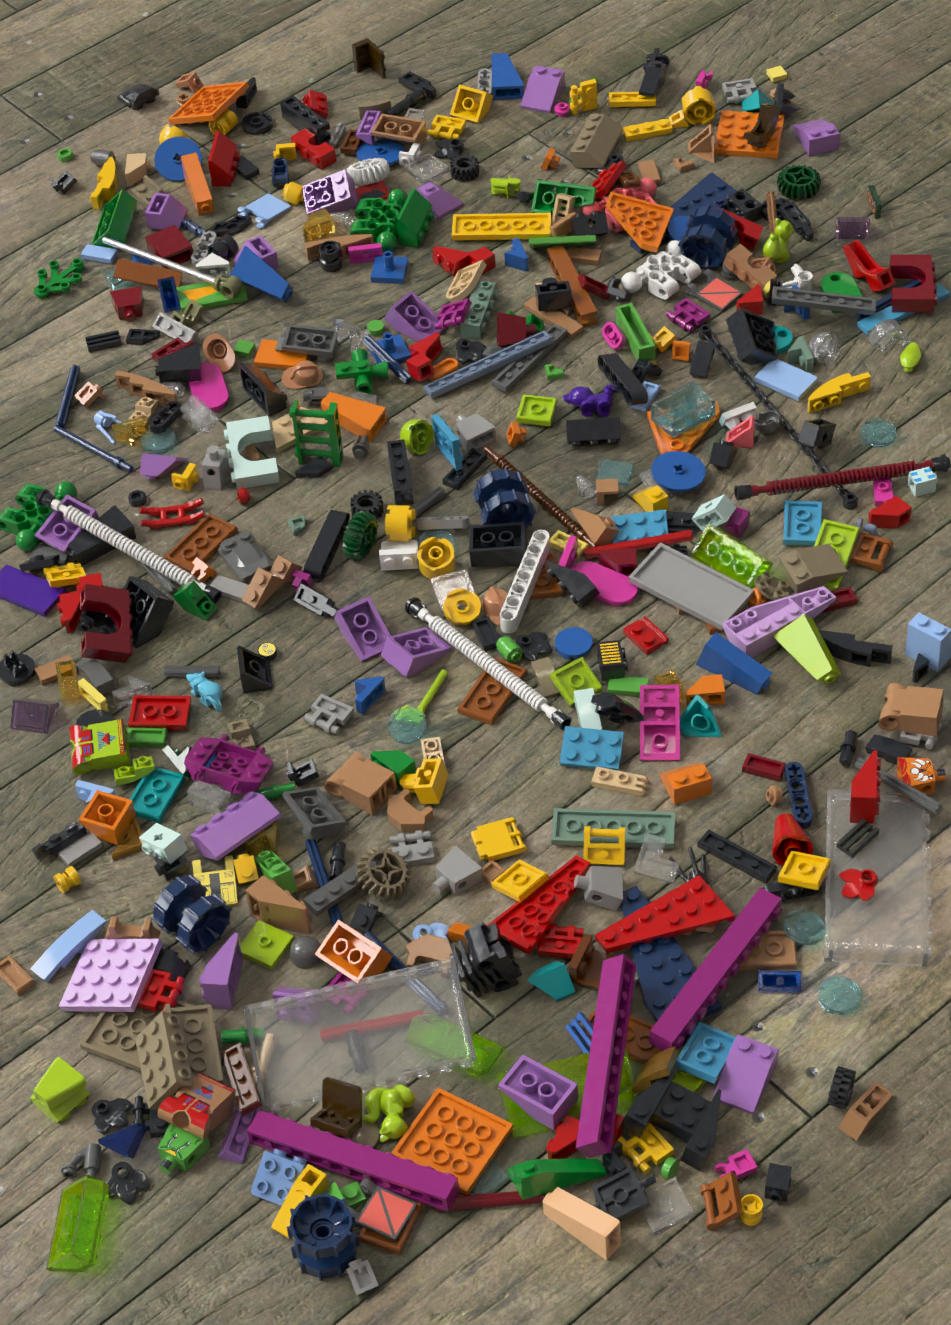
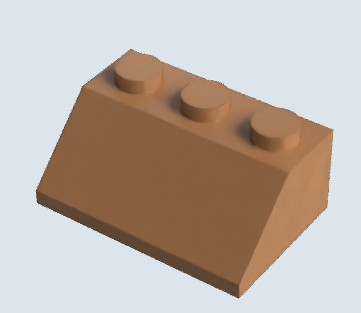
M381 114L370 134L379 139L408 144L418 143L422 146L427 138L426 121Z

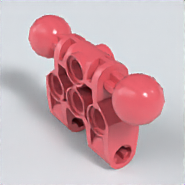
M643 178L640 180L641 187L615 188L612 192L655 203L651 197L655 195L657 185L653 179ZM609 194L608 196H602L600 202L594 201V204L580 208V212L584 213L585 216L591 215V212L594 211L601 212V210H604L607 224L614 233L617 234L625 230L606 207Z

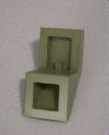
M190 299L183 313L173 311L170 318L187 327H191L198 322L205 307L197 301Z

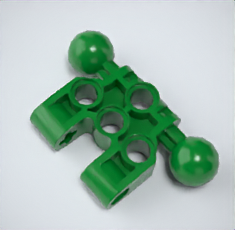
M401 189L392 190L388 195V203L382 198L360 199L355 212V216L360 220L353 221L349 235L372 234L373 242L381 243L382 251H393L397 246V217L408 198L407 193Z
M62 481L57 484L55 488L56 499L62 501L66 495L76 498L77 488L73 483ZM25 484L15 497L16 502L22 506L20 509L7 507L0 515V529L17 535L16 545L24 552H30L38 545L39 541L35 534L54 511L45 506L37 505L36 496L38 492L46 488L32 484Z

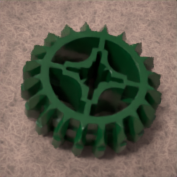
M793 164L792 167L786 166V169H782L777 179L778 191L781 192V195H786V198L791 197L792 200L812 198V195L815 196L819 192L821 185L819 173L816 169H812V166L806 167V164L804 166H795Z
M366 511L356 512L352 516L344 532L342 547L345 556L359 561L366 558V555L369 554L378 533V520L376 516Z

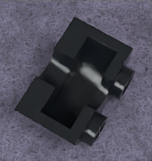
M84 610L81 614L80 628L85 632L112 634L117 629L112 618L104 613Z
M161 948L152 969L171 973V981L176 982L177 977L186 978L191 965L188 960L184 962L177 957L179 953Z

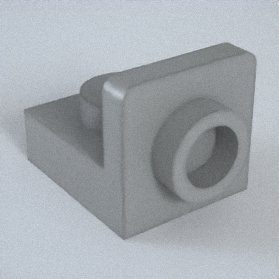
M361 1258L348 1263L349 1268L345 1270V1273L349 1276L356 1295L379 1286L368 1260L362 1262Z

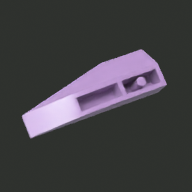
M825 586L751 607L722 623L729 642L750 657H754L779 643L773 635L803 614L812 619L815 618L836 600V596Z

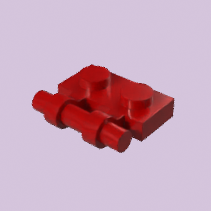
M551 924L545 932L547 934H544L539 941L538 956L572 959L584 935V928H576L574 925L561 927L557 926V924Z
M152 969L136 1007L154 1012L157 1011L159 1005L164 1006L162 1011H164L165 1004H170V1008H175L177 1004L176 999L183 992L185 979L177 977L176 982L171 981V973ZM166 990L171 991L168 997L164 996Z

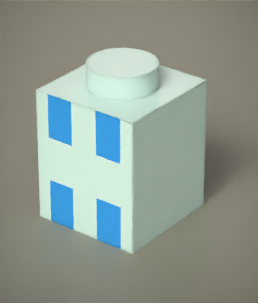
M930 467L909 472L908 486L915 497L935 492L938 478Z

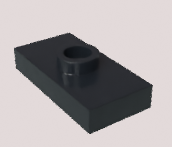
M43 554L34 556L32 560H27L19 565L20 571L53 566L60 562L59 554L44 557Z

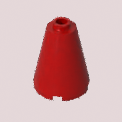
M788 813L781 814L776 818L773 835L772 856L776 863L782 867L791 851L813 854L812 842L795 817Z

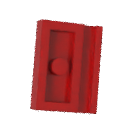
M643 616L642 620H637L623 628V634L646 655L662 647V644L669 643V638L646 616Z

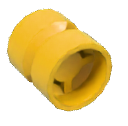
M228 109L219 116L218 120L209 122V128L214 135L216 131L226 135L237 125L238 118L233 111Z

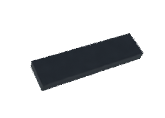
M708 830L697 842L698 848L765 884L777 871L776 865L711 830Z

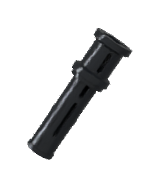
M417 87L416 91L408 93L405 99L386 110L385 114L397 116L410 106H416L419 101L427 98L425 90L422 87Z

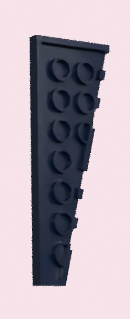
M710 173L670 207L674 208L671 220L677 216L692 217L695 208L707 207L708 204L711 207L724 208L725 210L727 196L736 192V190L714 173ZM668 229L666 230L661 243L670 239L667 234ZM633 239L630 241V246L639 254L647 251L641 249Z

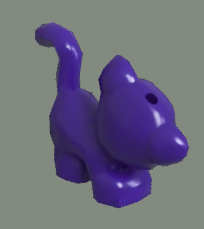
M611 384L603 388L604 393L594 395L590 388L579 386L572 389L569 394L563 395V399L568 404L581 407L583 416L590 417L594 411H597L600 416H608L613 403L611 391L617 390Z

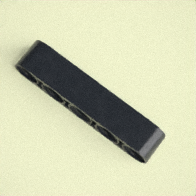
M617 353L598 356L599 369L629 406L646 404L648 402L647 390Z
M330 510L304 565L303 572L310 574L313 579H324L342 541L346 526L349 524V513Z

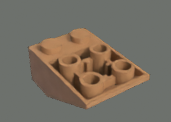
M263 875L245 890L250 915L257 921L260 920L278 929L304 934L311 933L307 906L302 901H297L293 898L289 891L281 889L274 880H269Z

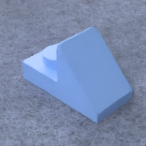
M78 780L75 784L77 797L86 801V806L97 790L115 795L114 789L81 780Z

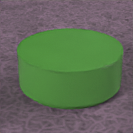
M69 148L60 149L57 152L58 160L60 162L71 161L74 157L73 151Z
M372 320L367 324V331L373 336L380 335L384 332V324L380 320Z
M673 1157L666 1159L661 1169L662 1178L669 1181L675 1178L680 1166L679 1160Z

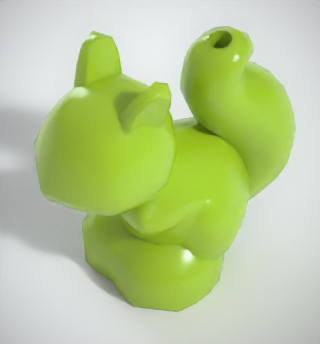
M776 218L775 233H771L765 243L763 255L765 258L770 257L773 262L781 263L790 258V251L786 249L789 244L787 239L794 233V228L790 222L781 221L779 218Z
M399 1084L395 1085L392 1089L384 1087L374 1088L368 1093L365 1099V1108L368 1114L363 1115V1120L369 1124L374 1123L379 1118L381 1111L387 1116L383 1120L379 1131L381 1143L389 1139H398L409 1129L403 1119L404 1108H411L415 1104V1094L409 1088Z

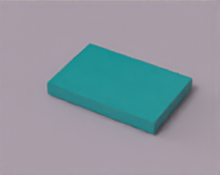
M155 767V770L141 779L130 797V800H133L136 816L161 823L184 784L186 777L180 773Z

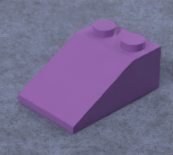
M535 66L530 74L520 108L550 113L565 88V71Z
M819 119L792 125L794 133L808 156L839 149L840 133L834 124Z
M412 290L394 304L384 317L396 331L418 342L436 332L440 333L442 331L441 329L436 330L434 326L435 323L439 322L437 315Z
M66 495L61 501L66 507L72 505L96 520L99 518L95 509L69 495ZM54 510L35 534V537L65 553L69 550L68 544L82 533L84 529L65 519L64 513Z
M370 596L336 611L334 619L341 633L361 662L383 651L387 637L390 634Z
M423 627L387 637L381 656L400 671L402 675L408 677L422 672L451 651L452 647L429 628Z
M234 933L206 965L204 974L200 976V987H203L202 998L206 1000V1004H211L212 1008H233L243 961L238 933Z
M737 1035L729 1051L713 1097L719 1088L721 1090L720 1103L754 1115L778 1065L779 1049Z
M525 1055L519 1058L498 1084V1088L533 1119L552 1130H555L578 1100L577 1083Z

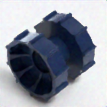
M709 204L707 207L695 208L692 217L690 216L687 222L686 232L684 236H681L678 243L682 255L691 259L700 268L705 270L714 267L720 268L723 259L729 253L730 249L728 247L731 239L735 238L738 230L735 228V218L726 213L724 208L711 207Z
M507 467L495 471L489 470L488 474L477 480L475 492H472L481 510L480 517L483 525L525 522L526 529L528 526H532L534 514H537L534 504L530 501L527 493L529 491L520 471L508 470Z
M189 874V876H177L176 880L166 888H163V892L158 897L156 903L153 904L155 907L151 919L167 934L178 931L176 939L182 946L194 954L203 950L207 951L210 946L221 939V935L224 933L227 925L230 924L229 919L232 908L216 893L213 896H206L208 889L192 874Z
M327 1191L324 1194L311 1197L305 1195V1199L295 1209H290L291 1218L290 1226H287L288 1237L294 1241V1246L291 1247L292 1257L297 1259L302 1274L306 1272L311 1276L318 1277L319 1281H322L323 1278H331L338 1275L342 1277V1273L349 1268L348 1263L356 1260L357 1246L360 1245L359 1236L353 1232V1226H356L355 1214H351L346 1199L341 1200L335 1196L328 1195Z

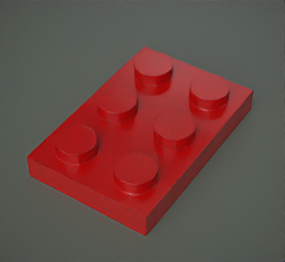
M624 161L618 164L615 162L608 170L603 169L598 174L599 178L591 184L592 187L597 188L595 201L606 195L627 166Z
M134 695L128 726L129 728L187 730L192 702L191 696Z

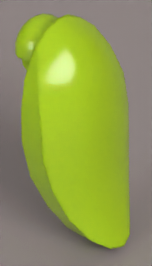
M911 342L900 355L901 365L904 366L905 372H912L913 367L917 366L921 359V351L916 342Z

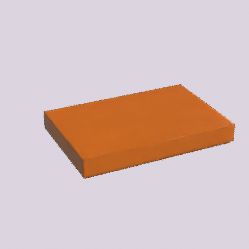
M262 339L254 360V366L287 370L290 367L297 366L301 361L308 360L310 355L275 350L278 341Z

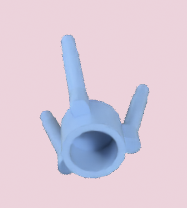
M100 410L94 416V422L97 424L96 428L112 444H115V441L104 429L109 427L112 422L138 431L136 427L116 420L117 416Z

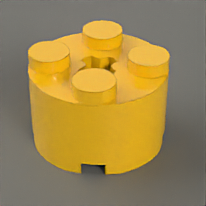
M696 86L682 97L684 115L690 124H707L714 118L716 107L713 95L707 89Z
M388 505L387 509H390V514H386L385 532L390 538H387V541L409 542L415 538L416 527H413V520L416 519V509H412L410 505Z
M430 537L420 544L417 553L420 572L433 582L451 575L456 565L453 545L447 539H436V537Z

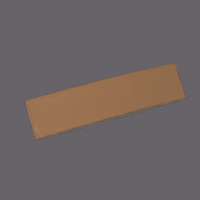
M372 234L347 235L304 244L305 255L308 261L319 258L320 244L325 241H336L340 245L341 256L344 259L349 257L348 247L373 244Z
M118 370L115 374L117 388L129 389L131 395L158 400L159 405H166L168 402L177 401L176 393L158 382Z

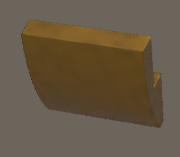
M676 1046L659 1052L641 1067L631 1089L633 1093L644 1091L653 1085L658 1078L670 1075L679 1055Z

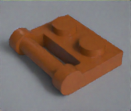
M861 533L852 553L850 563L872 568L876 572H882L888 551L893 547V541ZM877 546H881L882 549L878 559H872Z
M729 1172L710 1184L700 1186L701 1195L704 1196L707 1214L706 1227L708 1230L719 1229L743 1215L736 1174ZM715 1193L719 1211V1216L717 1217L713 1201V1194Z

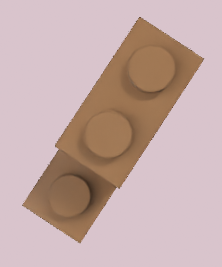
M278 555L270 571L258 567L242 601L259 609L281 585L287 582L293 583L291 574L294 569L301 571L303 567L288 558Z

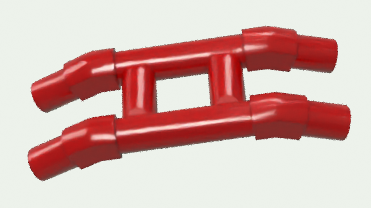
M199 498L195 501L161 508L140 507L139 514L153 517L160 515V520L141 519L140 525L150 529H161V527L196 523L198 520L206 517L205 512L202 510L196 514L186 516L185 511L190 512L197 509V507L204 505V501L202 498ZM178 512V518L168 519L167 514Z

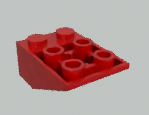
M877 750L872 752L852 780L849 823H859L864 818L867 820V824H874L875 816H879L881 791L878 787L881 784V775L877 771L881 770V759H877Z

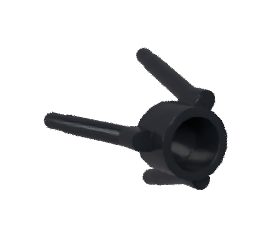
M689 847L688 850L694 870L689 873L688 878L675 860L669 857L670 862L685 883L698 875L707 884L709 883L704 854L701 855V872L698 869L693 849Z

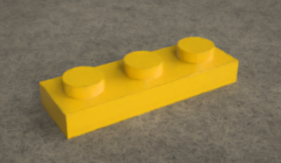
M609 92V107L656 106V95L652 97L639 95V92Z
M669 119L623 127V135L627 142L673 133Z

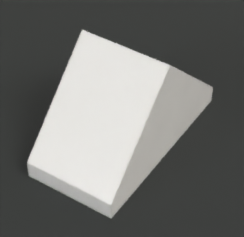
M211 253L196 264V271L215 278L219 274L230 277L229 262L214 253Z

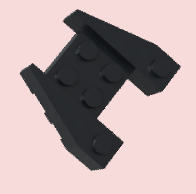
M675 1066L669 1076L660 1078L635 1098L625 1115L621 1129L641 1139L649 1123L658 1126L688 1143L680 1161L700 1171L715 1142L721 1090L718 1088L712 1101L701 1097L674 1082L679 1067Z

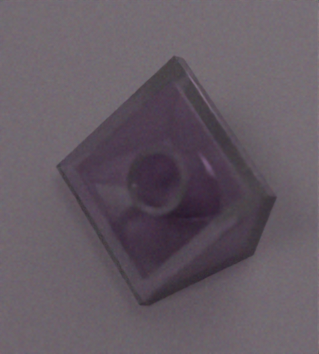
M870 217L836 218V239H869Z
M28 698L13 699L10 728L48 734L58 710L59 702Z

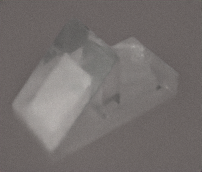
M126 675L128 686L112 691L117 709L132 704L134 695H153L149 681Z

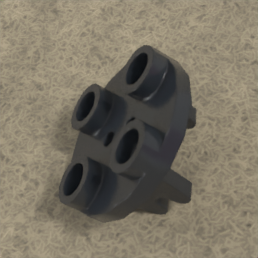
M13 650L10 651V656L4 654L3 660L0 662V679L8 683L9 686L15 687L34 677L36 672L33 659L25 654H15Z

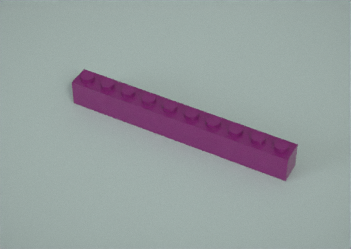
M762 888L758 889L652 1027L649 1044L662 1051L675 1046L678 1050L682 1047L687 1034L690 1035L694 1031L696 1022L704 1018L707 1008L710 1004L713 1005L716 1002L718 993L726 989L730 977L737 974L742 961H747L752 948L759 945L764 932L768 933L773 920L780 917L783 910L781 908L782 898Z
M624 954L604 960L602 965L576 1148L588 1158L611 1153L636 972V964Z
M259 1110L247 1129L251 1144L274 1151L275 1148L287 1152L286 1156L294 1158V1156L304 1158L308 1164L360 1182L367 1178L377 1186L395 1194L449 1212L460 1191L458 1178L451 1173H442L430 1166L416 1164L410 1159H401L389 1152L384 1153L375 1150L369 1145L363 1146L351 1139H343L330 1132L316 1130L310 1125L298 1124L292 1119L278 1117L272 1112L266 1113Z

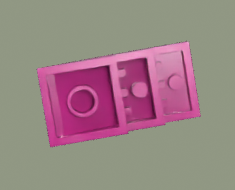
M640 685V713L644 716V720L640 721V761H680L679 685Z

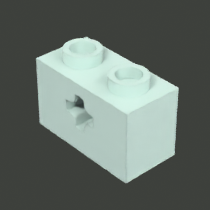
M724 494L702 504L692 517V520L705 532L727 522L736 506Z
M158 823L154 824L139 837L142 843L141 848L147 855L158 856L161 861L163 860L169 864L173 863L188 850L181 834Z

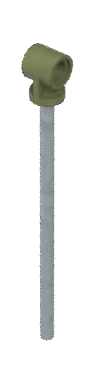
M103 237L102 242L212 283L214 290L221 291L222 295L228 299H232L243 288L242 281L236 276H230L227 279L224 275L219 274L215 278L108 237Z

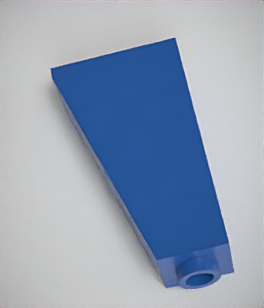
M507 53L492 54L493 100L523 99L524 96L523 82Z
M244 246L230 276H236L243 284L286 303L293 294V287L250 248Z
M717 632L705 644L696 663L699 667L715 675L722 674L723 679L756 695L762 689L765 691L772 682L769 680L772 675L770 670Z

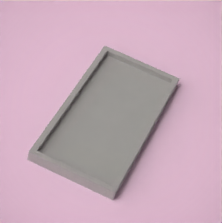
M661 542L628 577L629 583L722 631L724 630L722 623L735 617L754 595L753 589Z

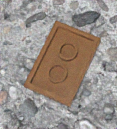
M764 932L759 945L752 948L747 961H742L739 970L797 969L795 932Z

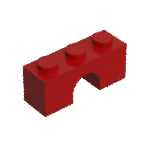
M303 129L291 136V143H295L296 152L321 170L337 162L335 148L326 142L316 145L315 135L307 129Z
M724 210L732 218H735V228L738 229L736 234L739 236L738 245L742 244L745 248L753 251L763 226Z

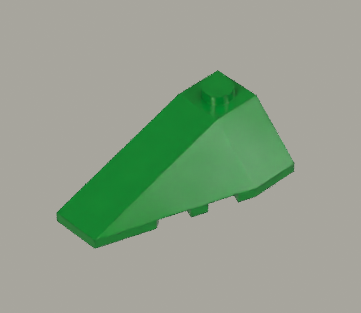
M537 180L531 212L553 213L556 195L560 193L575 197L573 209L592 205L595 201L597 188Z
M533 1159L513 1165L507 1169V1174L522 1200L552 1192L557 1187L562 1189L607 1176V1172L599 1159Z

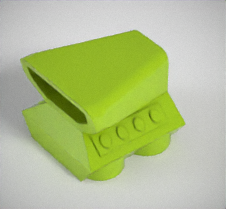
M57 1057L33 1090L34 1094L30 1099L38 1109L57 1123L67 1120L73 1108L84 1105L90 1092L84 1088L86 1086L85 1077L63 1059Z

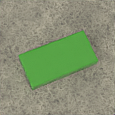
M625 676V678L609 679L608 693L640 697V685H648V678Z
M129 728V747H165L168 734L167 728Z

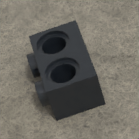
M744 189L727 196L726 209L729 212L742 216L751 222L762 218V204Z

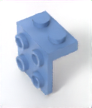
M276 1148L274 1151H264L251 1188L252 1195L282 1206L295 1180L308 1165L306 1164L307 1160L298 1156H294L292 1159L286 1156L287 1152Z

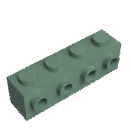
M478 281L469 298L472 304L468 314L464 316L465 322L460 324L461 337L481 339L482 334L486 332L487 321H490L491 310H494L495 300L499 296L496 282Z

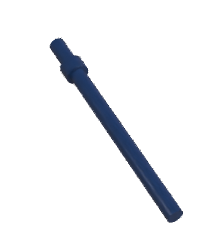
M58 425L54 427L56 433L110 461L113 466L119 469L122 468L130 473L133 471L134 467L126 463L121 457L111 455Z

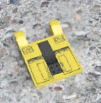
M232 855L225 856L226 870L202 873L201 861H192L194 877L208 889L206 896H213L216 893L226 901L228 906L238 905L235 867Z

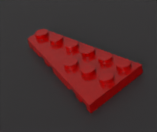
M576 855L549 876L545 883L521 903L517 901L487 926L496 923L500 929V934L507 937L512 946L529 955L577 890L574 887L576 875L585 876L591 867L590 862Z
M698 875L595 934V940L607 954L631 948L636 943L644 942L646 944L653 942L652 939L674 937L696 931L697 928L707 925L713 927L718 922L726 920L732 922L735 921V915L702 877Z

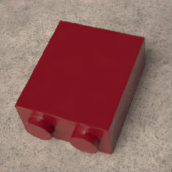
M175 225L145 237L147 249L151 254L177 264L191 260L193 253L192 245Z

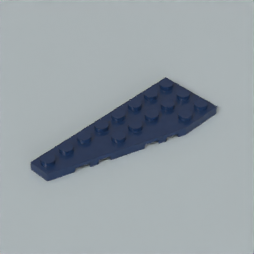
M637 885L623 891V901L620 904L623 918L649 904ZM660 937L652 939L653 942L646 944L640 942L633 944L631 947L644 1005L656 1022L697 970L674 937L666 939ZM718 999L713 1005H709L704 1018L722 1010V1004Z

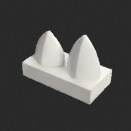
M754 402L722 413L719 423L722 427L727 426L731 430L740 424V420L744 421L752 415L757 419L754 413L757 407Z

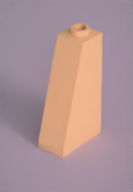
M559 1187L553 1192H549L543 1199L544 1215L605 1260L621 1245V1228L618 1219Z

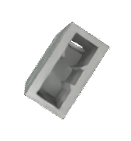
M461 414L457 417V423L455 424L456 435L460 438L461 444L467 453L472 448L478 449L496 440L495 426L480 415L473 414L466 417L464 414Z
M216 446L207 448V453L202 463L204 489L222 490L230 469L226 450L218 449Z
M455 846L436 865L435 873L437 880L432 883V887L437 893H441L447 888L454 895H458L483 881L482 867Z
M592 866L585 876L576 875L574 887L584 889L586 902L617 911L623 901L622 868Z

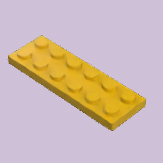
M551 213L453 214L452 240H512L516 238L528 240L529 238L551 237Z

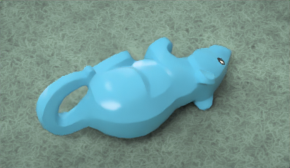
M204 671L200 674H187L186 678L190 682L189 685L193 688L191 693L194 696L200 695L201 698L199 700L205 706L213 705L218 713L221 712L223 709L220 701L223 695L221 686L205 678Z

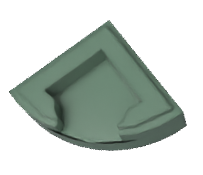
M305 515L288 519V525L294 536L300 534L305 529Z

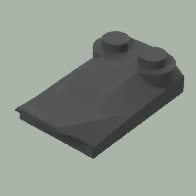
M288 324L286 332L279 336L275 350L316 355L320 361L328 362L335 356L339 330Z
M241 532L234 537L224 540L218 549L219 556L242 583L252 580L258 567L270 571L274 564L250 532Z
M319 787L283 792V798L304 825L303 834L308 839L316 840L333 837L345 828L346 820Z

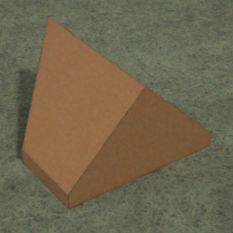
M709 124L688 142V151L691 155L714 163L713 125Z

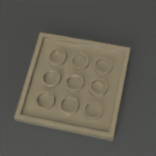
M176 999L177 1004L175 1008L193 1006ZM159 1005L156 1012L137 1007L134 1012H101L80 1043L81 1049L142 1072L135 1038L161 1013L164 1006Z

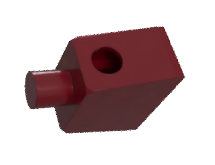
M142 286L110 291L112 304L119 320L126 319L128 322H134L136 317L143 316L144 297Z
M497 312L498 346L515 344L526 339V335L536 334V325L526 324V317Z

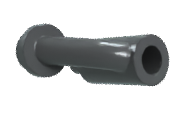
M91 1143L85 1149L76 1153L67 1165L62 1166L61 1172L63 1177L74 1178L78 1173L76 1166L85 1159L84 1172L87 1173L86 1178L90 1181L95 1180L96 1174L100 1170L101 1146Z

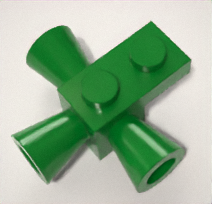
M364 349L354 350L351 354L353 360L351 362L335 363L337 380L354 378L356 393L360 396H368L373 392L371 377L389 378L387 361L370 366L368 352Z

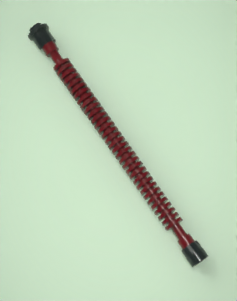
M942 454L940 457L931 458V460L918 464L913 460L897 464L823 473L821 475L767 481L765 486L739 485L734 487V495L736 500L739 501L759 496L761 493H767L768 496L780 495L781 493L856 484L871 480L909 476V472L930 467L932 472H947L948 468L951 467L949 457Z

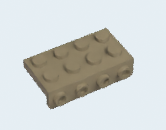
M165 1004L164 1012L180 1017L192 1078L200 1072L223 1083L211 1004L170 1008V1004Z
M164 1011L151 1021L135 1038L148 1109L155 1111L180 1086L190 1088L193 1085L180 1017Z

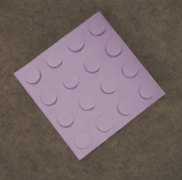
M92 939L83 950L60 1002V1009L62 1011L134 1012L162 947L160 939Z

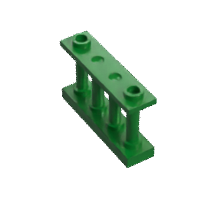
M295 400L293 407H290L289 416L293 420L296 441L295 456L298 457L299 464H303L305 456L330 457V459H333V467H341L344 452L338 404L330 402L329 408L325 411L303 410L299 407V400ZM301 417L325 418L328 423H302ZM303 430L326 431L329 433V437L303 436ZM305 443L328 444V446H331V450L306 449Z

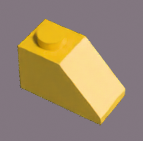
M658 485L646 488L633 495V499L646 512L665 509L668 511V495Z

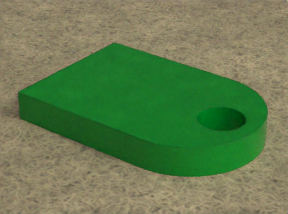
M830 273L824 276L821 281L822 292L863 297L853 277L846 273Z

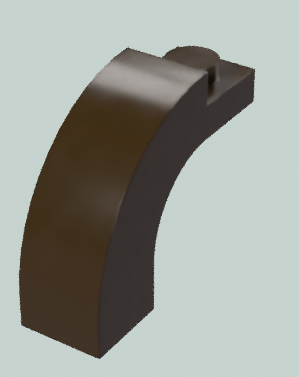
M767 103L761 104L754 128L744 133L743 139L748 140L747 144L763 148L769 142L776 128L781 107Z

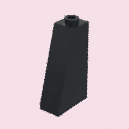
M116 505L112 506L97 519L131 540L136 538L134 525ZM84 530L68 544L70 551L68 556L72 562L80 563L83 566L116 549V547Z

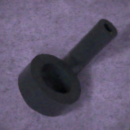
M517 191L516 199H519V202L529 203V200L534 198V192Z

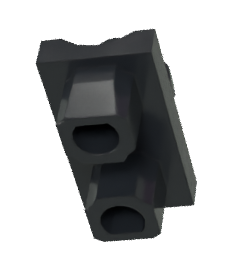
M655 48L652 54H647V63L643 65L644 71L646 72L647 66L653 61H661L667 67L670 63L669 57L660 55V49Z

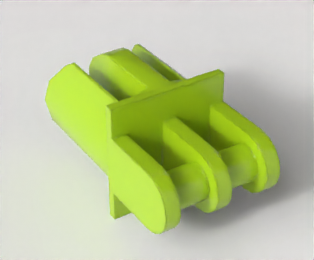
M510 175L508 179L491 178V194L507 195V198L509 196H516L517 191L521 189L519 185L521 183L520 179L510 178Z

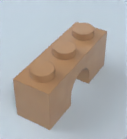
M739 244L727 253L723 264L751 289L758 284L761 286L762 291L771 279L776 280L777 274L766 265L758 269L752 268L749 265L752 253L742 244Z

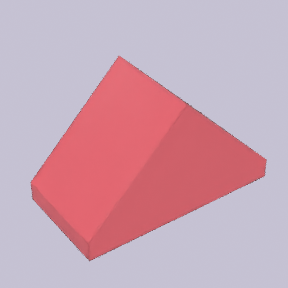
M753 415L728 431L726 441L734 443L733 447L753 448L755 417Z

